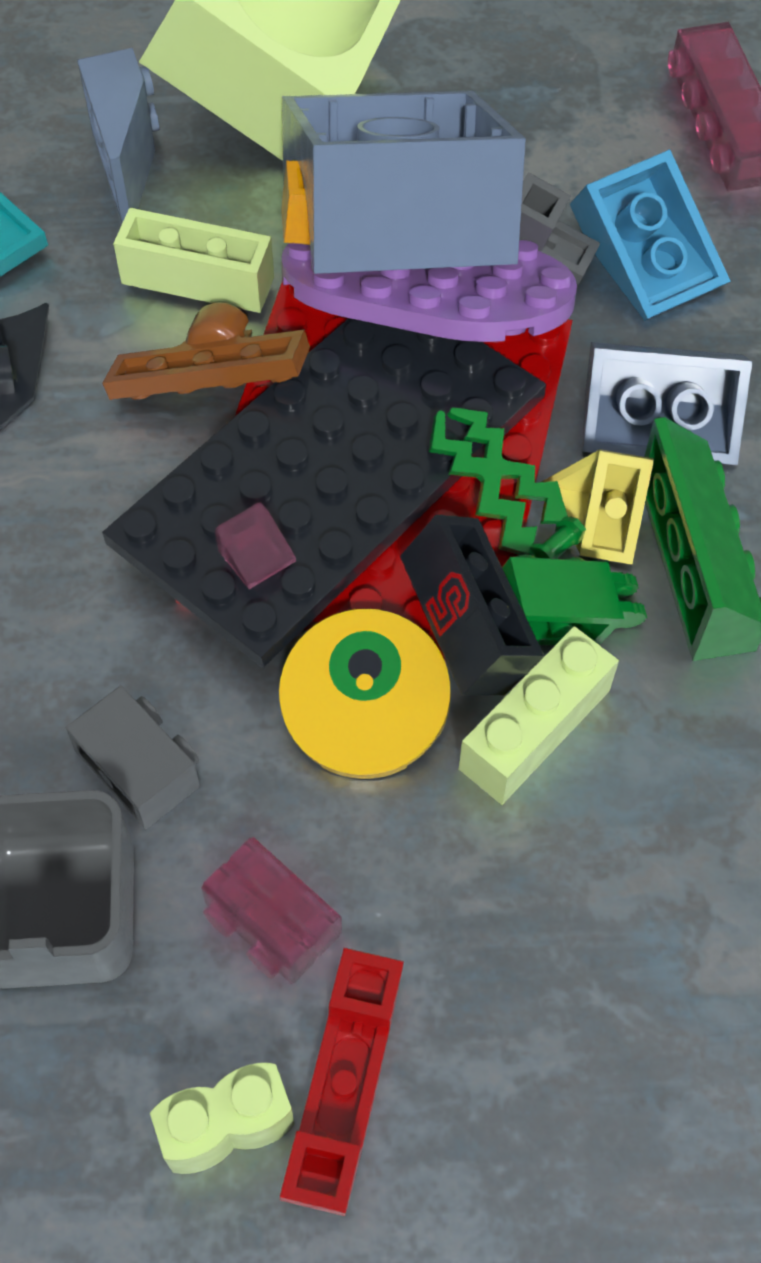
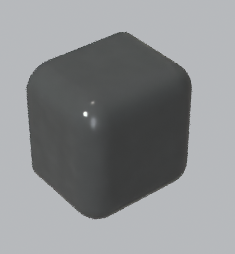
M98 790L0 795V989L103 983L118 978L128 968L133 955L134 846L118 803L109 794Z

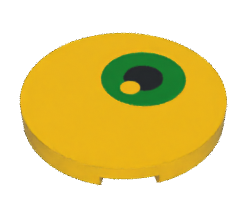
M378 609L344 611L314 625L292 648L283 667L279 687L282 716L290 735L299 748L322 768L341 776L358 779H372L395 774L406 769L409 764L422 756L432 746L437 737L440 736L445 726L451 697L448 669L434 641L425 631L410 620Z

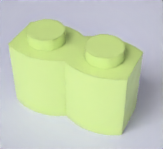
M256 1063L236 1069L221 1079L214 1088L195 1087L176 1092L162 1100L150 1112L163 1158L171 1171L178 1174H191L207 1170L224 1160L234 1148L247 1150L267 1146L282 1138L295 1125L292 1108L278 1068L273 1063Z

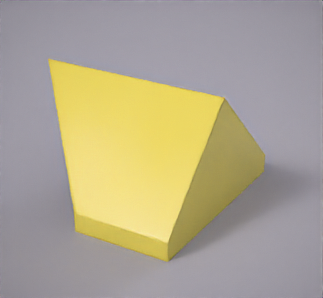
M599 449L541 481H558L568 517L578 518L586 527L582 541L575 545L580 556L633 564L654 461L653 458Z

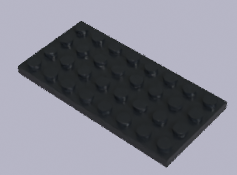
M348 318L307 354L298 377H292L283 382H274L102 532L105 544L261 668H264L462 477L448 475L454 456L429 452L435 414L440 410L445 413V439L465 441L463 439L470 427L450 419L447 413L451 408L488 412L486 428H504L505 436L545 397L546 383L483 342L442 338ZM472 442L471 457L482 458L485 453L486 444Z

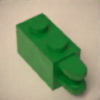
M519 555L510 557L502 567L539 645H556L574 626L601 645L615 629H630L631 627L641 625L647 619L644 604L619 601V599L628 598V596L637 592L639 587L636 576H633V573L611 572L609 562L585 561L579 557L563 560L536 558L533 555Z

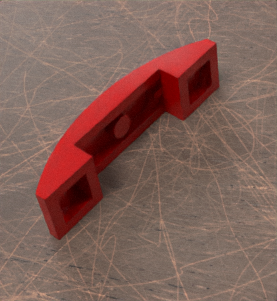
M343 948L329 1002V1015L300 1128L295 1134L279 1197L280 1201L346 1216L379 1082L404 961Z

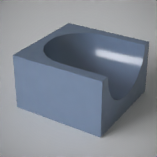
M474 91L282 96L283 185L286 160L298 161L307 201L311 269L314 274L518 264L526 138Z

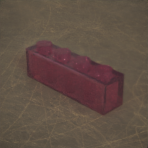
M722 22L678 29L674 50H670L668 54V69L671 77L677 79L682 90V101L685 108L691 110L696 121L698 138L701 141H705L711 154L713 171L716 174H720L727 192L761 186V87L730 23Z

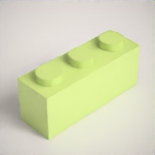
M129 208L113 243L121 284L210 303H228L236 306L238 309L261 313L274 279L271 236Z
M574 626L464 738L461 745L458 770L503 805L607 695L611 689L619 660Z

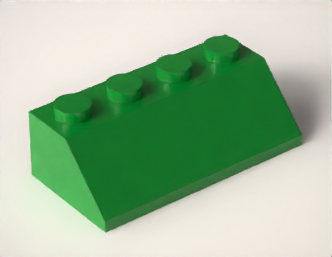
M665 417L656 418L653 421L644 457L654 459L645 504L692 661L755 652L761 642V597H759L754 583L755 563L753 556L749 550H743L739 538L740 519L737 508L733 504H728L724 492L725 473L722 463L719 460L714 461L707 440Z

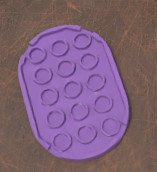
M519 240L518 264L314 274L311 269L310 245L288 243L282 253L283 285L291 284L294 287V297L302 303L330 314L442 338L497 342L505 341V336L521 334L527 328H529L528 332L532 336H537L551 331L566 322L573 313L577 284L572 272L560 261L538 251L536 243L527 240Z

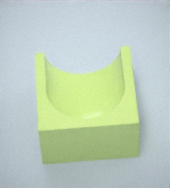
M175 0L139 63L283 161L282 96L355 94L401 0Z

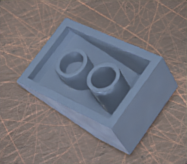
M133 48L77 60L91 130L121 223H123L129 208H139L155 155L152 132L160 130L154 103L147 102V96L154 95L151 75L147 67H139Z

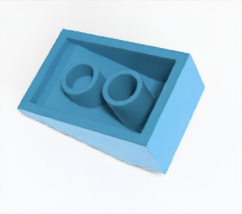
M670 149L587 184L569 204L582 233L600 243L595 256L644 321L731 282Z

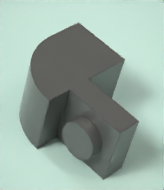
M528 172L523 181L519 240L536 243L538 251L564 264L574 275L578 286L600 243L559 221L571 195Z

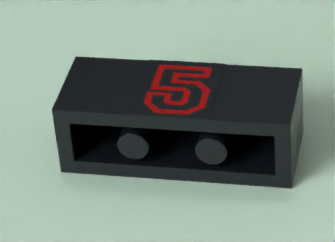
M435 515L401 554L400 558L461 695H505L544 657V653L479 519Z

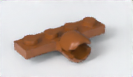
M216 302L204 306L196 314L188 330L186 341L171 348L117 355L102 384L109 400L129 397L134 400H140L153 394L169 392L187 394L201 388L217 386L235 388L244 383L265 380L283 382L292 377L299 376L310 345L304 330L252 337V329L245 330L249 321L246 314L234 305Z

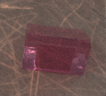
M261 502L222 523L215 529L218 551L248 589L296 562V557L269 511Z

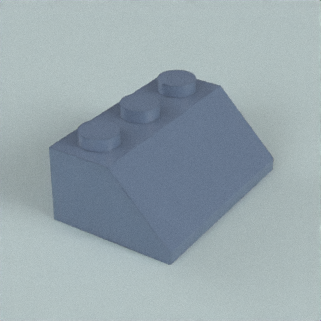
M591 342L585 389L583 452L594 453L601 449L644 457L654 419L665 417L707 440L714 461L719 460L722 464L738 465L752 361L743 354Z

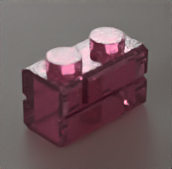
M254 837L249 838L230 857L229 861L223 863L201 887L205 903L208 906L203 911L205 917L225 937L229 938L234 932L242 937L251 946L246 952L247 956L270 979H273L280 973L290 984L295 983L314 964L316 958L321 956L342 933L341 916Z

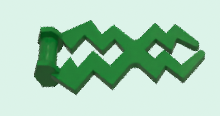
M461 408L450 409L447 413L450 419L470 426L463 439L465 441L445 439V413L440 410L435 414L429 452L454 456L448 475L478 478L481 487L475 515L504 520L499 550L518 555H533L536 558L558 559L571 546L578 545L582 541L586 527L578 518L568 517L558 481L535 483V465L503 459L504 428H486L488 412ZM472 442L486 444L484 458L471 457ZM501 479H517L515 498L544 501L540 524H556L555 533L542 544L534 543L537 526L522 527L526 502L499 499Z

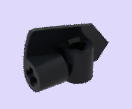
M44 303L19 315L0 319V431L34 400L49 314L48 303Z

